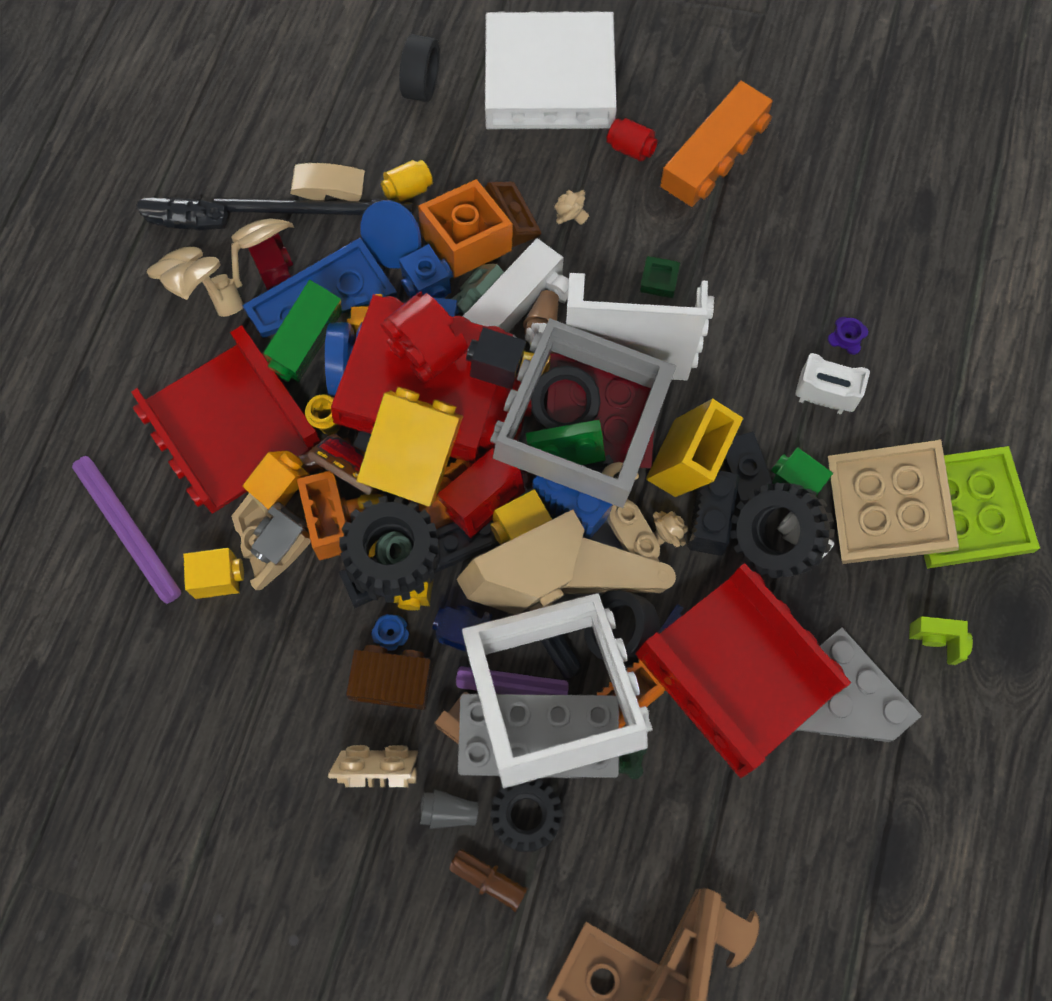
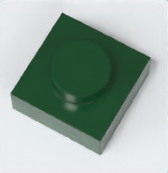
M647 256L640 292L673 298L680 262Z

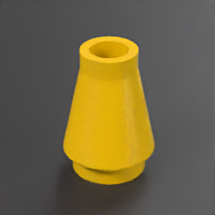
M322 394L313 397L308 402L305 408V416L312 426L320 429L324 434H335L339 431L341 425L333 423L331 405L334 397Z

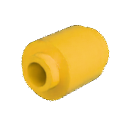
M411 160L384 172V180L381 181V187L387 199H393L398 203L426 192L427 187L433 184L431 173L423 160L418 162Z

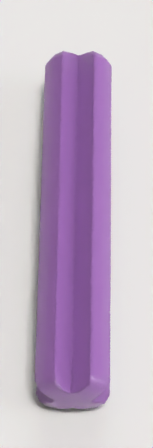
M459 667L456 676L457 687L477 691L472 668ZM489 670L495 693L568 695L569 684L564 680Z

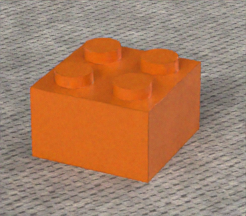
M477 179L418 205L420 234L430 244L438 258L447 261L454 278L512 251L513 223Z

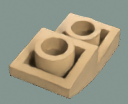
M326 163L295 164L290 194L314 201H324L325 196L329 195L346 201L359 202L362 196L364 170Z

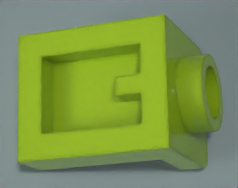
M921 616L910 624L909 639L922 640V645L929 647H943L947 643V664L957 665L967 660L971 654L973 639L971 633H968V621Z

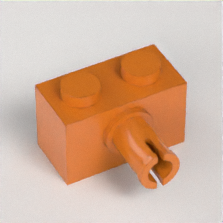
M330 471L297 479L310 540L316 556L319 560L341 555L339 541L340 537H344L342 531L344 523H352L350 514L355 509L359 512L364 510L358 506V497L349 500L342 497L336 476Z

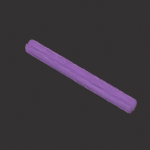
M83 456L75 461L72 465L73 470L157 595L166 604L173 602L181 595V590L94 462L88 456Z

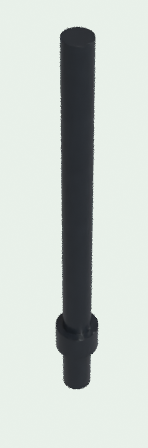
M214 198L213 203L224 205L228 212L363 215L369 206L386 199L372 198L371 202ZM399 203L413 215L412 203Z

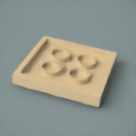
M941 440L828 456L829 468L833 472L831 483L843 564L957 551L959 549Z

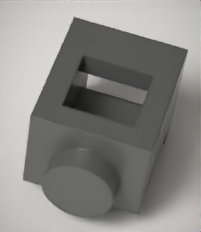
M280 502L274 504L268 511L274 517L271 519L266 516L253 532L258 538L251 546L250 551L256 558L265 563L271 561L277 564L280 562L307 527L306 521Z

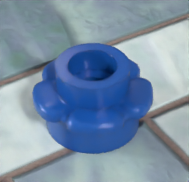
M383 615L377 619L372 629V638L376 644L387 648V651L396 650L397 646L404 645L408 640L409 631L406 630L407 623L399 615ZM389 629L394 630V634L391 636L387 634Z

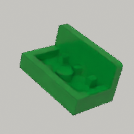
M600 420L526 433L527 445L573 463L584 465L606 461Z

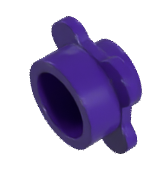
M838 318L835 322L836 329L834 333L828 336L829 344L833 347L839 346L844 348L851 355L859 353L861 350L860 343L868 335L867 327L855 318ZM845 334L851 335V338H847Z

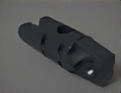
M148 197L140 199L138 204H136L137 210L145 217L147 222L153 225H163L167 228L213 230L225 229L228 210L224 205L203 200L172 197L150 199Z

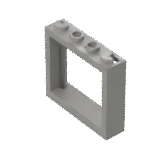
M549 318L544 332H537L533 338L530 351L535 353L531 361L524 359L517 377V380L521 382L518 391L511 389L507 397L504 411L508 412L505 421L498 420L490 439V442L495 444L493 459L623 508L632 489L676 365ZM551 351L651 388L617 479L513 440Z

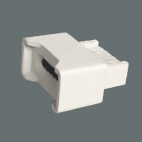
M811 353L801 371L795 394L800 397L799 402L801 403L806 400L810 403L836 409L839 414H842L844 410L853 412L864 396L870 371L863 367L850 368L829 362L820 355Z

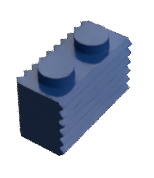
M536 476L533 479L532 490H536L546 510L548 509V513L554 514L555 519L574 510L585 529L584 538L591 539L607 520L613 506L611 503L540 476Z

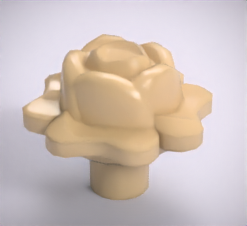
M567 190L566 194L560 196L558 203L554 207L558 212L556 221L558 224L574 219L581 225L588 219L589 214L583 210L585 192L583 190L576 193Z
M663 511L653 513L656 531L653 534L659 545L661 546L664 542H667L675 547L684 546L686 544L684 534L688 531V527L684 524L681 516L676 515L672 511L667 514Z

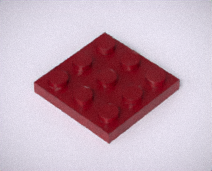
M550 353V369L567 365L580 368L595 381L599 388L601 403L598 415L594 420H600L605 456L610 455L614 463H623L651 388L564 355ZM559 380L548 388L547 413L555 421L562 423L573 422L585 412L587 396L582 386L575 381ZM654 429L639 468H651Z

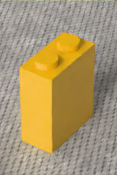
M397 387L396 392L389 391L384 393L356 481L430 507L435 502L463 415L455 413L456 406L439 400H434L433 405L419 401V393Z
M711 399L676 418L646 480L674 497L714 482L743 417L716 400Z

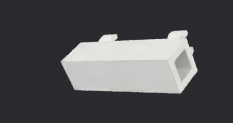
M537 238L462 317L483 326L500 327L509 333L533 307L540 292L544 290L553 291L559 296V301L565 303L568 300L569 279L563 276V257Z

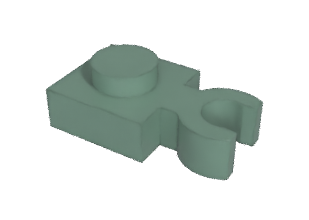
M498 264L479 266L459 288L461 292L452 298V300H457L458 313L462 312L464 315L504 273Z

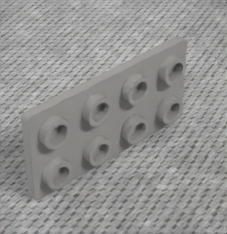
M463 694L460 697L458 773L460 775L500 776L479 695ZM496 694L513 758L619 729V702L616 696ZM619 756L542 778H617L619 776Z

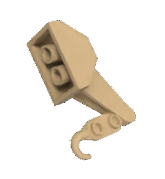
M611 463L604 468L602 474L614 477L616 473L620 472L623 463ZM627 499L623 508L613 505L607 517L609 525L624 550L584 538L585 529L574 510H571L474 558L459 575L457 581L467 599L517 615L528 610L532 611L551 606L552 602L558 600L564 594H596L618 589L630 593H662L673 586L676 575L671 566L659 562V542L638 506Z

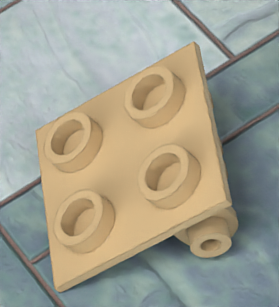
M364 745L349 746L346 750H341L328 774V778H337V782L345 783V787H366V778H368L369 787H374L375 778H380V787L386 786V778H389V787H409V783H417V767L414 766L418 751H408V747L403 745L388 746L385 748V751H369V747Z

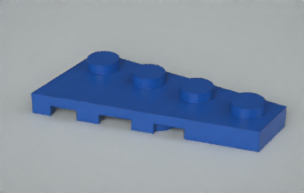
M358 238L242 306L263 338L276 334L309 279L341 298L342 313L351 311V307L369 306L373 294H382L383 297H397V291L362 239Z

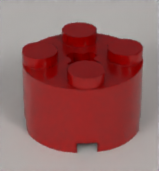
M422 291L418 292L381 323L382 329L390 338L387 340V344L400 359L406 355L414 363L410 366L411 370L424 384L430 379H434L468 351V345L463 334L459 333L456 337L453 334L451 324L454 321L432 296L427 293L423 295Z

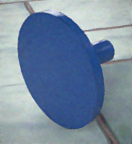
M382 200L372 204L364 212L360 227L362 241L374 259L381 265L388 268H400V258L422 248L419 226L414 216L403 205L391 200Z

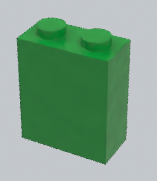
M309 279L263 353L269 363L267 367L273 370L278 378L287 383L291 378L300 382L325 341L328 324L336 323L342 314L341 298Z

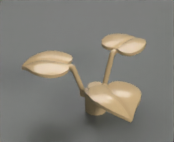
M263 219L252 222L236 231L231 236L234 242L231 245L233 279H229L226 274L210 278L209 276L220 267V261L216 257L201 258L203 253L197 247H184L172 251L148 268L146 272L150 278L160 279L168 291L188 300L196 286L203 282L218 315L221 317L230 316L239 312L243 308L242 305H244L237 288L242 286L239 278L238 251L241 248L257 245L288 227L294 228L293 223L284 220Z

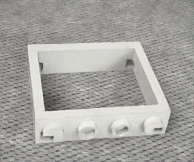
M599 593L462 629L503 788L647 748V732L653 730L649 720V712L646 706L639 708L636 696L640 695L636 676L633 671L628 673L623 663L627 661L624 643L621 638H614L612 629L616 628L614 616L609 608L604 609ZM592 626L627 727L513 758L485 655Z

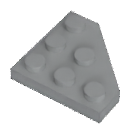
M840 628L822 643L820 648L830 659L836 661L843 668L845 676L852 683L834 695L797 728L795 732L806 731L820 733L821 735L847 738L858 737L874 739V741L891 742L921 717V714L843 628Z

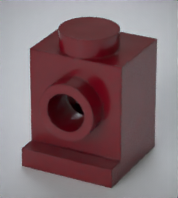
M279 232L257 245L248 247L267 291L291 278L288 267L293 266V263L282 243Z

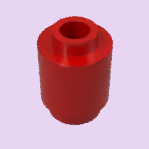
M617 118L612 123L607 135V143L612 145L613 150L640 162L646 157L650 158L653 155L658 143L654 130L627 118L624 120Z

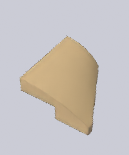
M249 493L231 517L235 530L241 536L240 548L243 558L250 559L255 576L254 579L250 580L251 586L255 590H262L297 559L311 543L309 533L304 529L283 559L277 564L271 561L265 563L256 558L250 551L251 546L258 538L253 532L266 516L271 519L274 516L268 513L269 510Z

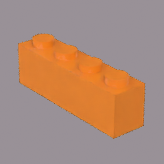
M740 80L665 165L660 187L690 207H693L700 198L706 199L715 186V180L719 176L725 177L734 164V158L738 154L744 155L749 149L753 136L757 132L761 134L765 131L772 119L769 112L773 100Z

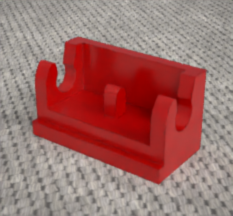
M491 448L437 494L439 501L448 508L445 510V513L470 538L492 520L496 509L517 499L525 492L521 471L517 467L493 459L494 448Z

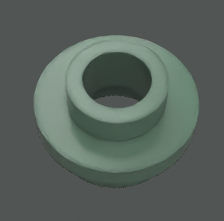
M387 532L376 543V559L379 564L383 565L399 563L411 553L413 546L404 534L400 532ZM391 545H393L395 549L394 555L392 557L390 556Z

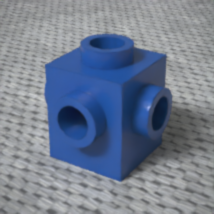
M430 244L399 259L403 277L401 283L410 299L420 291H422L423 295L427 293L434 298L443 299L451 293L450 278L453 277L452 271L445 259H438Z

